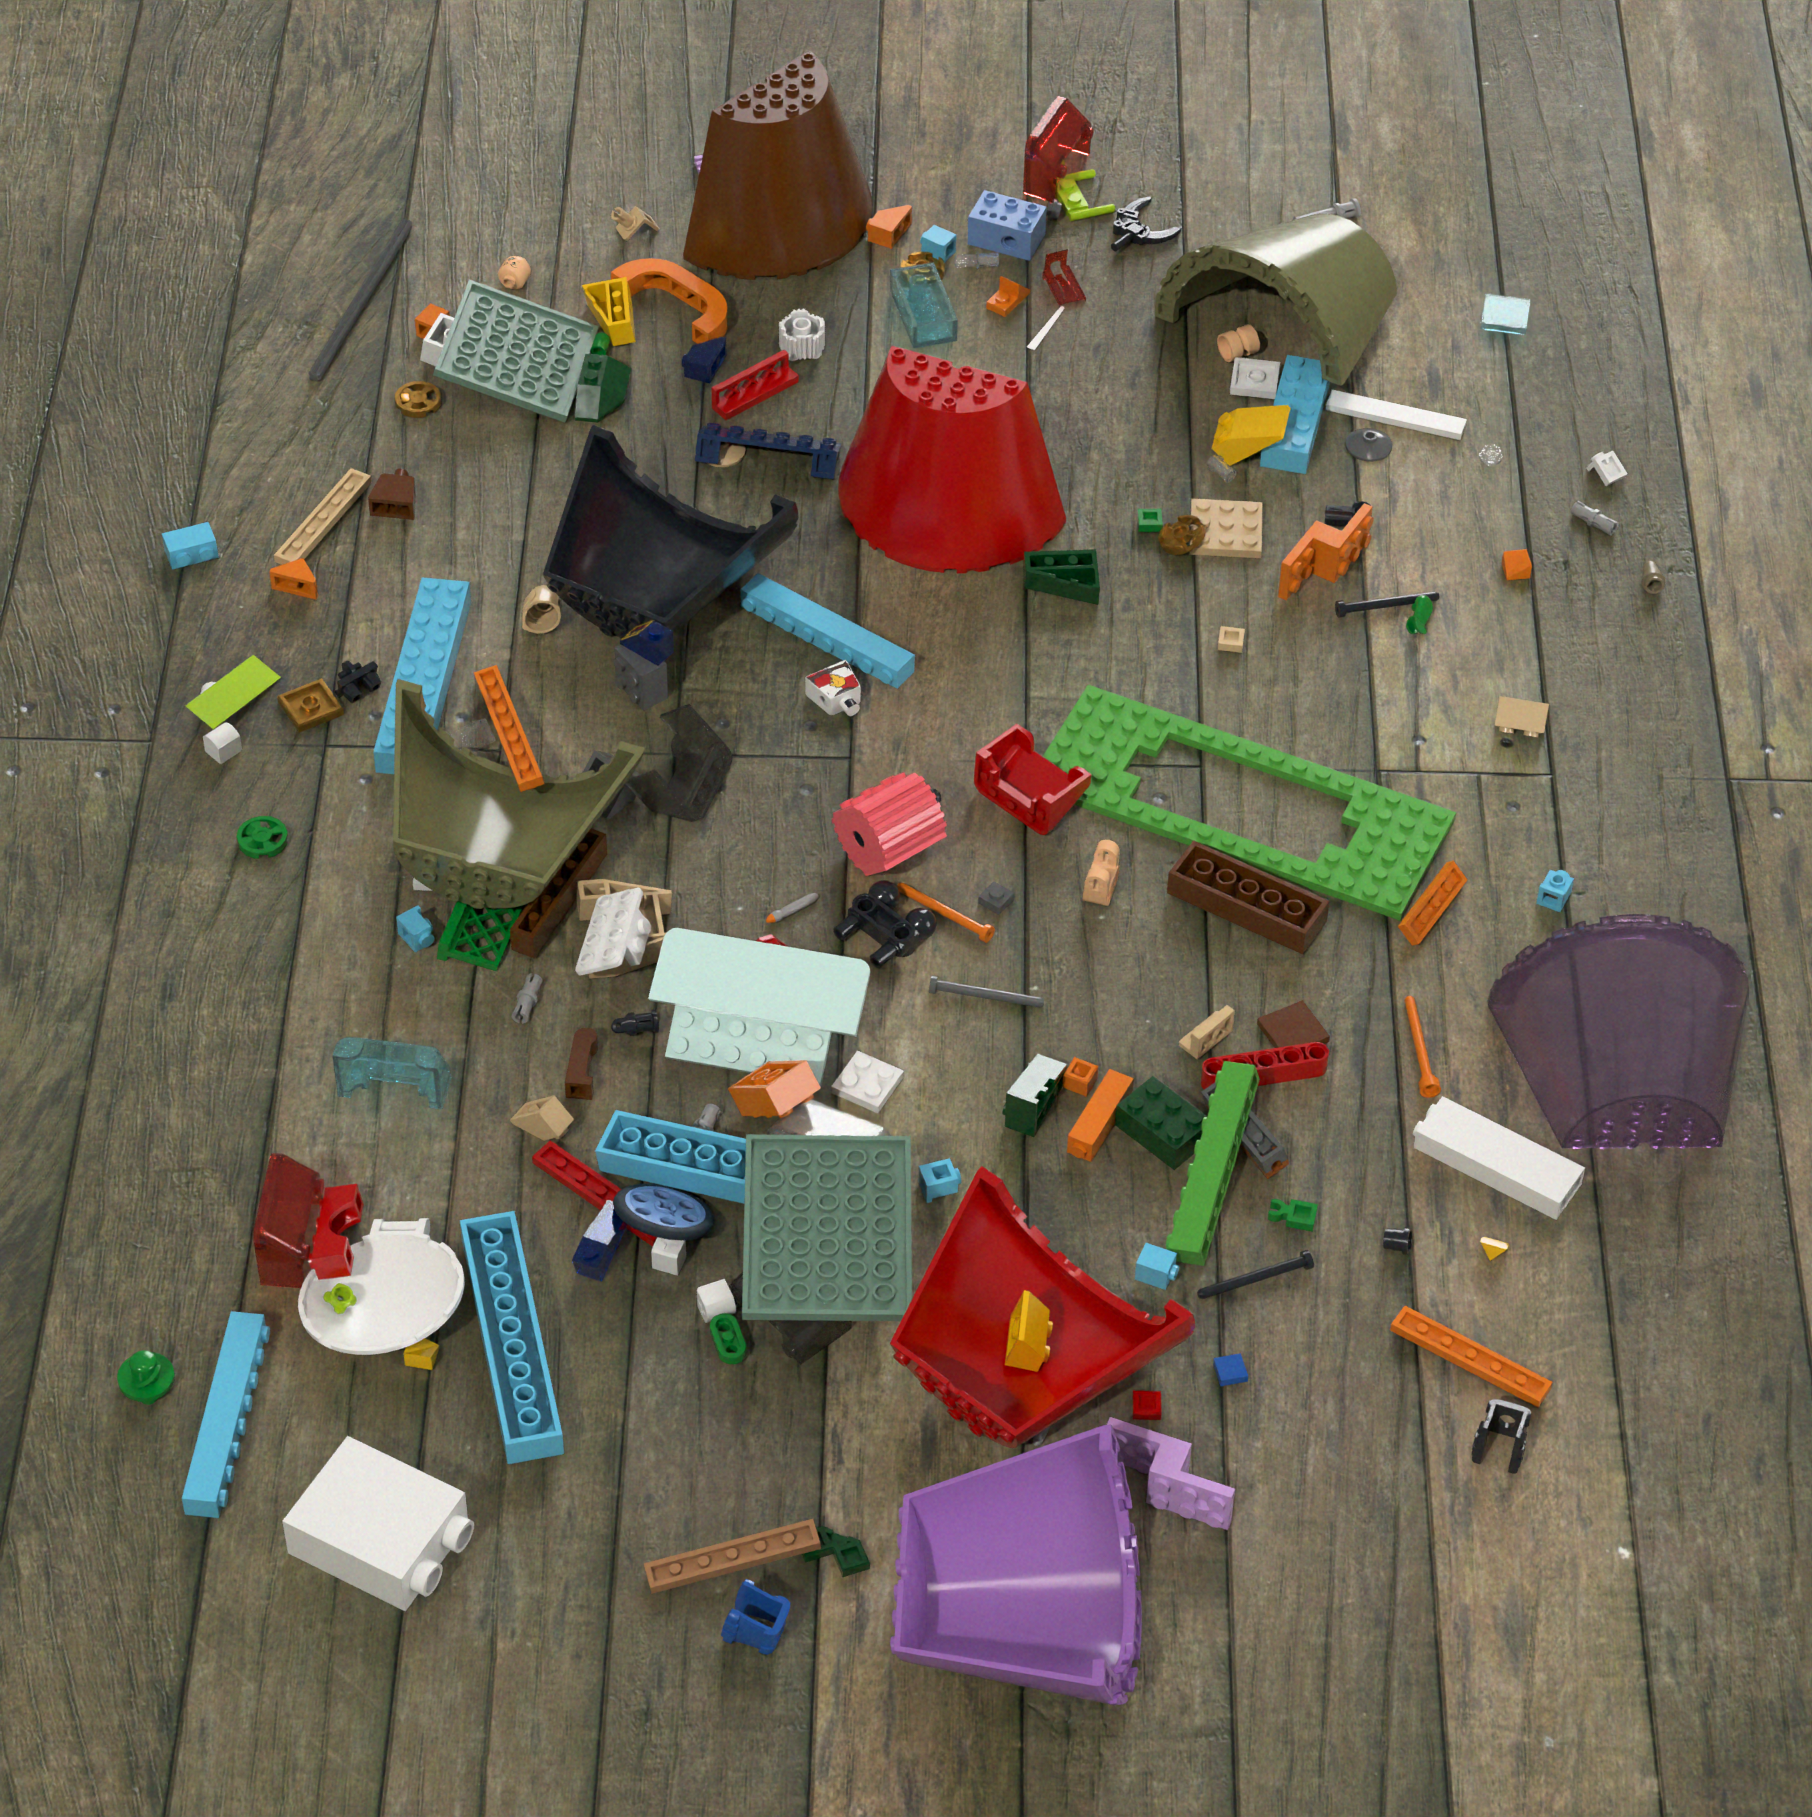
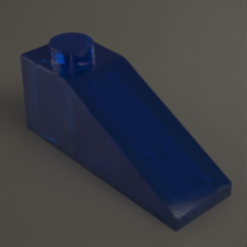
M607 1200L582 1236L572 1259L577 1274L601 1282L627 1226L616 1214L613 1201Z

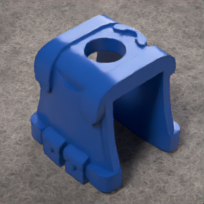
M745 1579L738 1590L735 1609L730 1610L724 1622L721 1633L722 1641L730 1644L735 1641L758 1648L759 1653L768 1655L775 1650L783 1633L790 1610V1602L783 1596L778 1595L774 1597L754 1586L755 1582ZM747 1615L759 1617L770 1622H773L775 1624L773 1628H771L748 1617Z

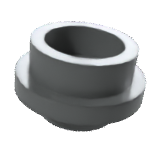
M1053 198L1052 202L1048 201L1046 215H1048V220L1050 221L1058 219L1062 203L1057 202L1055 198Z

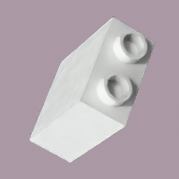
M347 1436L284 1518L283 1527L288 1554L406 1611L418 1594L427 1597L435 1590L443 1571L440 1563L450 1550L460 1553L466 1547L473 1534L474 1522L468 1519L465 1492Z

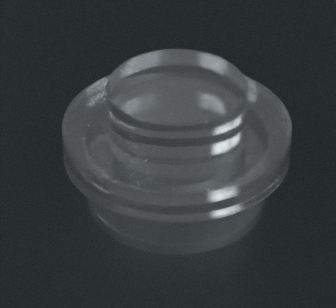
M1493 444L1485 445L1479 453L1480 461L1489 466L1499 464L1503 458L1501 449Z

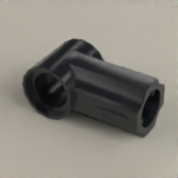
M1358 501L1352 504V506L1326 505L1325 524L1330 526H1346L1364 503L1370 504Z

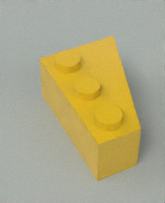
M623 277L582 285L587 305L605 334L610 337L612 345L617 346L636 342L632 297L627 278Z

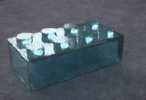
M934 262L890 269V292L913 348L957 341L958 319Z

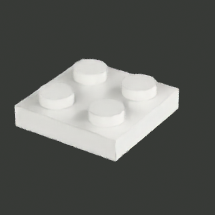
M1235 357L1230 394L1275 399L1280 362Z
M857 1051L831 1086V1093L879 1113L904 1078V1071Z

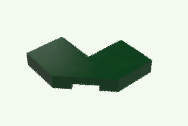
M825 1526L816 1528L821 1549L802 1554L805 1563L833 1554L842 1577L870 1569V1562L860 1540L851 1536L847 1538L834 1533L833 1529Z

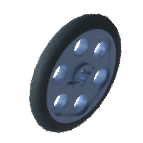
M635 1184L621 1189L614 1197L613 1206L621 1220L632 1228L654 1237L680 1241L694 1240L709 1234L715 1225L714 1214L705 1202L677 1188L659 1184Z

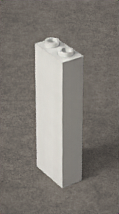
M1443 1096L1436 1105L1432 1104L1430 1106L1426 1119L1423 1122L1419 1121L1413 1131L1415 1149L1557 1220L1582 1185L1585 1167Z

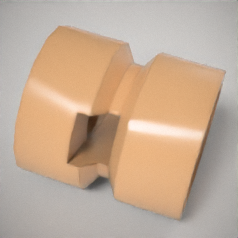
M1249 324L1237 328L1236 332L1230 330L1222 333L1217 338L1219 352L1226 362L1234 361L1235 357L1242 358V356L1257 353L1260 349L1257 332Z

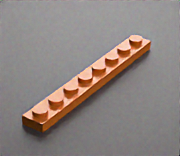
M497 665L473 672L520 792L543 785L542 774Z

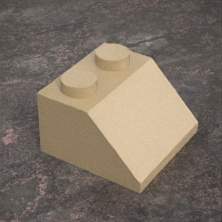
M1499 696L1495 726H1499V731L1514 733V729L1524 730L1523 735L1538 737L1539 733H1544L1549 704Z

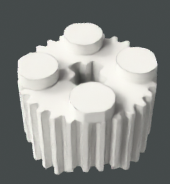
M794 309L791 315L789 314V317H785V319H782V322H779V347L781 350L785 349L789 353L790 361L801 360L802 358L804 360L806 358L817 359L822 355V350H824L825 321L823 318L814 316V314L810 315L805 309H798L797 311Z

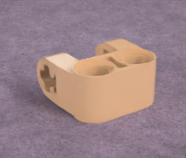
M1101 840L1098 843L1094 854V861L1085 880L1083 901L1109 906L1119 875L1120 849L1115 842Z

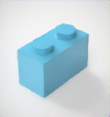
M209 522L162 533L164 551L172 569L219 558L216 539Z

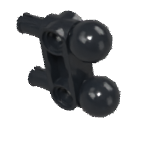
M881 880L872 884L868 894H860L853 899L852 907L848 909V916L833 928V932L839 940L844 941L846 937L859 928L882 946L870 955V961L876 968L880 969L894 956L907 957L913 954L916 944L920 940L927 939L933 935L936 930L937 921L934 914L926 908H915L907 914L905 919L893 911L900 899L898 888L888 880Z

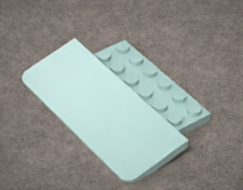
M673 928L664 936L648 999L654 1002L675 1005L665 1053L667 1059L746 1073L753 1072L768 1061L807 1060L817 1082L821 1086L831 1034L838 1033L857 1036L870 977V968L861 959Z

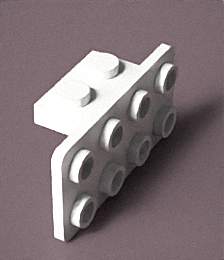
M640 888L603 895L597 899L575 971L578 975L618 967L622 964L624 957L631 966L641 963L651 931V925L639 910L643 891Z

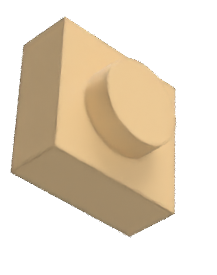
M1221 626L1218 650L1242 653L1245 629Z

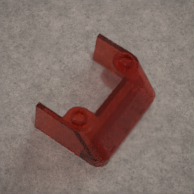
M1056 97L1029 135L1025 145L1023 194L1052 202L1053 198L1057 199L1058 182L1066 176L1067 166L1065 165V159L1071 151L1089 155L1091 139L1094 133V128H1092L1089 120L1066 97Z
M271 1153L254 1226L253 1242L260 1285L301 1288L305 1280L303 1271L304 1261H309L310 1245L306 1244L305 1241L306 1228L311 1205H319L320 1200L323 1199L324 1179L320 1178L318 1172L283 1153Z

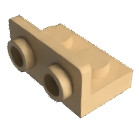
M1226 1005L1220 1011H1215L1179 1041V1046L1196 1059H1199L1233 1031L1235 1010Z

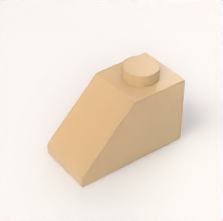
M555 1095L525 1103L510 1119L513 1125L543 1141L563 1137L569 1130L567 1127L574 1120Z

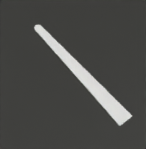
M1063 306L1056 311L1027 348L1033 350L1037 348L1064 310Z

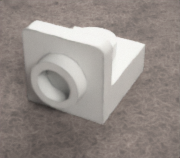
M1614 451L1606 454L1603 452L1596 454L1591 458L1592 463L1586 468L1588 472L1595 469L1605 486L1627 475Z

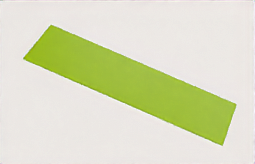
M252 655L185 706L214 729L281 677L256 656Z

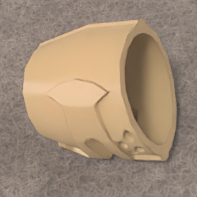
M546 585L537 586L532 589L524 600L522 611V628L536 634H544L554 630L559 625L562 609L561 599Z

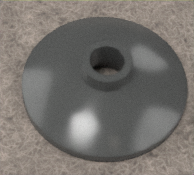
M1361 428L1348 435L1346 449L1353 457L1368 462L1379 461L1391 453L1392 441L1387 434L1380 430Z

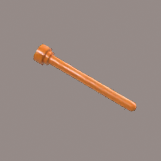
M1407 996L1404 1002L1422 1075L1418 1082L1421 1096L1432 1098L1441 1092L1439 1079L1431 1071L1415 999L1412 996Z

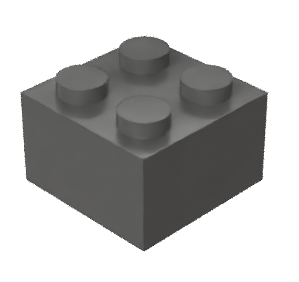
M639 635L614 647L615 683L619 689H623L629 695L630 700L634 704L637 703L644 711L668 699L667 664Z

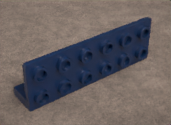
M707 423V426H703L697 435L695 461L718 464L721 441L813 453L811 476L834 479L837 454L841 449V443H836V439L823 438L821 441L813 440V436L799 435L798 438L790 437V433L776 432V435L767 434V430L753 429V432L744 431V427L730 426V429L721 428V424Z

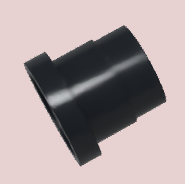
M1405 1227L1404 1230L1386 1228L1383 1239L1384 1249L1401 1251L1403 1255H1409L1412 1247V1228Z

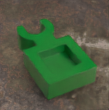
M1271 1199L1270 1208L1278 1211L1269 1210L1268 1220L1272 1222L1286 1220V1227L1313 1232L1318 1204L1291 1199L1290 1205H1287L1279 1199Z

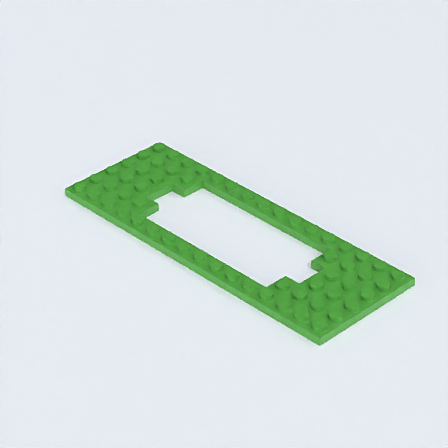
M1087 685L1043 755L1044 758L1067 774L1074 766L1084 768L1091 774L1090 786L1074 804L1076 806L1186 845H1190L1194 840L1270 875L1401 921L1456 817V812L1091 685ZM1171 739L1348 801L1350 803L1342 815L1341 823L1355 827L1357 830L1346 849L1327 843L1317 862L1314 863L1133 799L1132 797L1140 786L1141 777L1126 771L1138 752L1157 758L1166 741Z

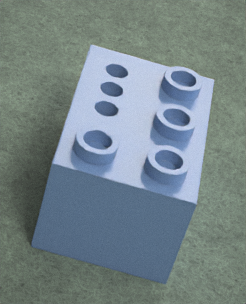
M984 190L968 216V245L1030 261L1045 236L1047 206Z

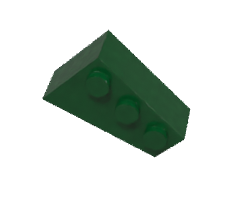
M1096 549L1024 552L1023 575L1024 587L1026 589L1095 605L1099 604L1100 583Z
M1037 1054L1027 1064L1023 1073L1006 1093V1103L1002 1114L1005 1115V1127L1035 1137L1063 1087V1075L1067 1070V1064Z

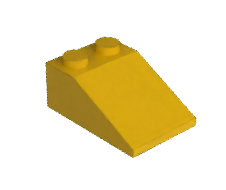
M1288 405L1237 408L1229 413L1222 414L1218 419L1212 449L1228 466H1231L1282 440L1291 408Z

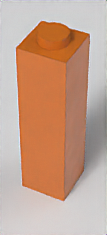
M1112 1069L1108 1070L1068 1135L1067 1153L1092 1162L1115 1124L1117 1104L1133 1092L1134 1078Z

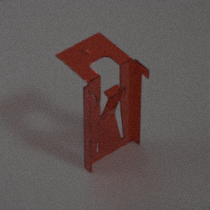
M1068 249L1046 254L1045 267L1042 273V278L1046 280L1059 307L1062 304L1083 299L1086 301V297L1069 265H1066ZM1060 261V267L1068 282L1062 277V274L1054 276L1051 271V264L1053 262ZM1058 282H1059V284L1061 285V287H1062V289H1063V293H1064L1065 299L1063 298V295H1062V293H1061V290H1060V287H1059V285H1058Z

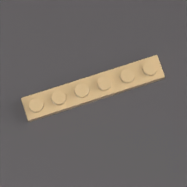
M351 468L274 554L275 562L283 565L301 558L305 559L372 483L371 476Z

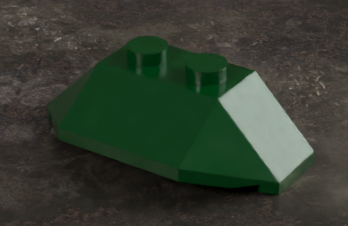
M585 354L577 387L575 421L598 423L603 419V416L611 413L623 404L632 369L610 356Z

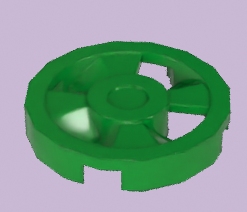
M258 816L245 821L239 827L236 838L240 851L246 856L259 859V855L268 854V858L281 853L287 846L288 832L285 824L279 819L271 816ZM260 822H267L270 827H261ZM282 834V837L277 843L273 841L272 835Z

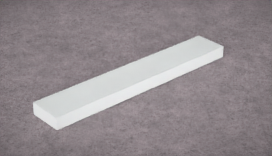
M1331 390L1326 403L1327 411L1461 440L1467 420L1336 390Z

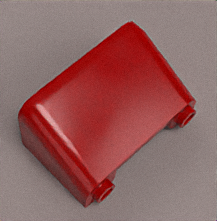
M1015 724L976 752L974 784L977 790L1040 835H1046L1056 827L1091 783V774L1086 769L1074 766L1067 774L1035 752L1032 733L1018 724Z

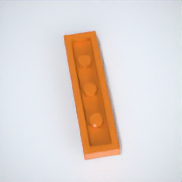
M1454 860L1446 862L1398 925V928L1412 946L1420 944L1468 880Z

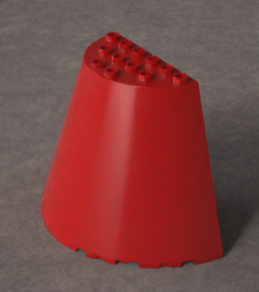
M891 346L839 475L838 495L844 517L848 518L855 528L856 535L860 539L867 540L872 549L876 551L878 547L885 552V557L898 563L944 573V569H957V574L967 573L972 570L977 572L989 571V566H996L1005 562H1009L1011 565L1024 560V552L1041 550L1043 544L1048 539L1052 541L1066 523V515L1028 383L970 366H963L960 369L955 368L951 361Z
M981 1166L977 1170L890 1345L895 1351L893 1355L895 1360L902 1366L907 1367L928 1393L933 1394L948 1407L947 1412L953 1419L958 1422L961 1419L968 1424L967 1427L978 1437H981L983 1434L1002 1446L1016 1448L1186 1341L1194 1333L1195 1319L1193 1313L1173 1299H1170L1164 1306L1166 1318L1154 1315L1151 1320H1147L1150 1317L1149 1313L1137 1310L1133 1305L1104 1288L1079 1267L1071 1263L1060 1250L1057 1253L1053 1252L1047 1246L1050 1241L1035 1225H1032L1030 1229L1024 1222L1027 1216L1014 1203V1199L1007 1190L1003 1180ZM1024 1290L1030 1291L1050 1310L1049 1321L1053 1322L1051 1335L1046 1340V1345L1050 1346L1049 1357L1046 1363L1043 1362L1038 1372L1005 1365L1010 1316Z

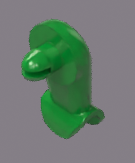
M1420 595L1411 607L1414 614L1408 618L1406 628L1410 634L1418 632L1426 634L1425 625L1433 612L1431 599L1426 595Z

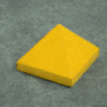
M1486 1236L1482 1237L1480 1241L1490 1261L1507 1251L1510 1247L1509 1243Z

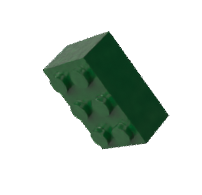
M1152 1076L1117 1104L1115 1126L1175 1170L1195 1154V1144L1197 1140L1201 1139L1203 1133L1201 1128L1202 1121L1206 1115Z

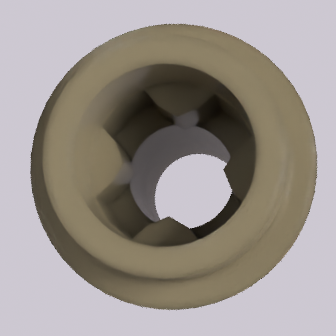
M1648 561L1643 565L1642 587L1650 594H1657L1663 590L1666 579L1657 567V564L1654 561Z

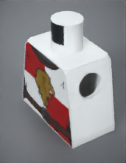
M846 660L805 677V694L829 715L845 711L848 716H853L859 711L860 684Z

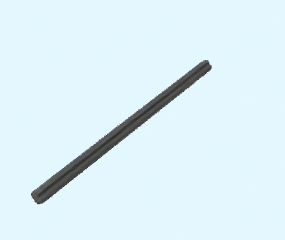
M402 219L310 369L309 379L311 381L315 380L318 382L321 380L412 229V222L410 220Z

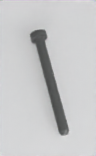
M932 975L930 979L929 993L936 994L937 990L1039 1008L1044 1005L1042 997L941 981L935 975Z

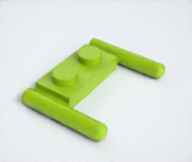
M1094 169L1049 178V184L1052 186L1058 201L1062 203V208L1070 222L1114 213L1116 210L1114 204L1088 208V204L1075 181L1094 178L1096 176Z

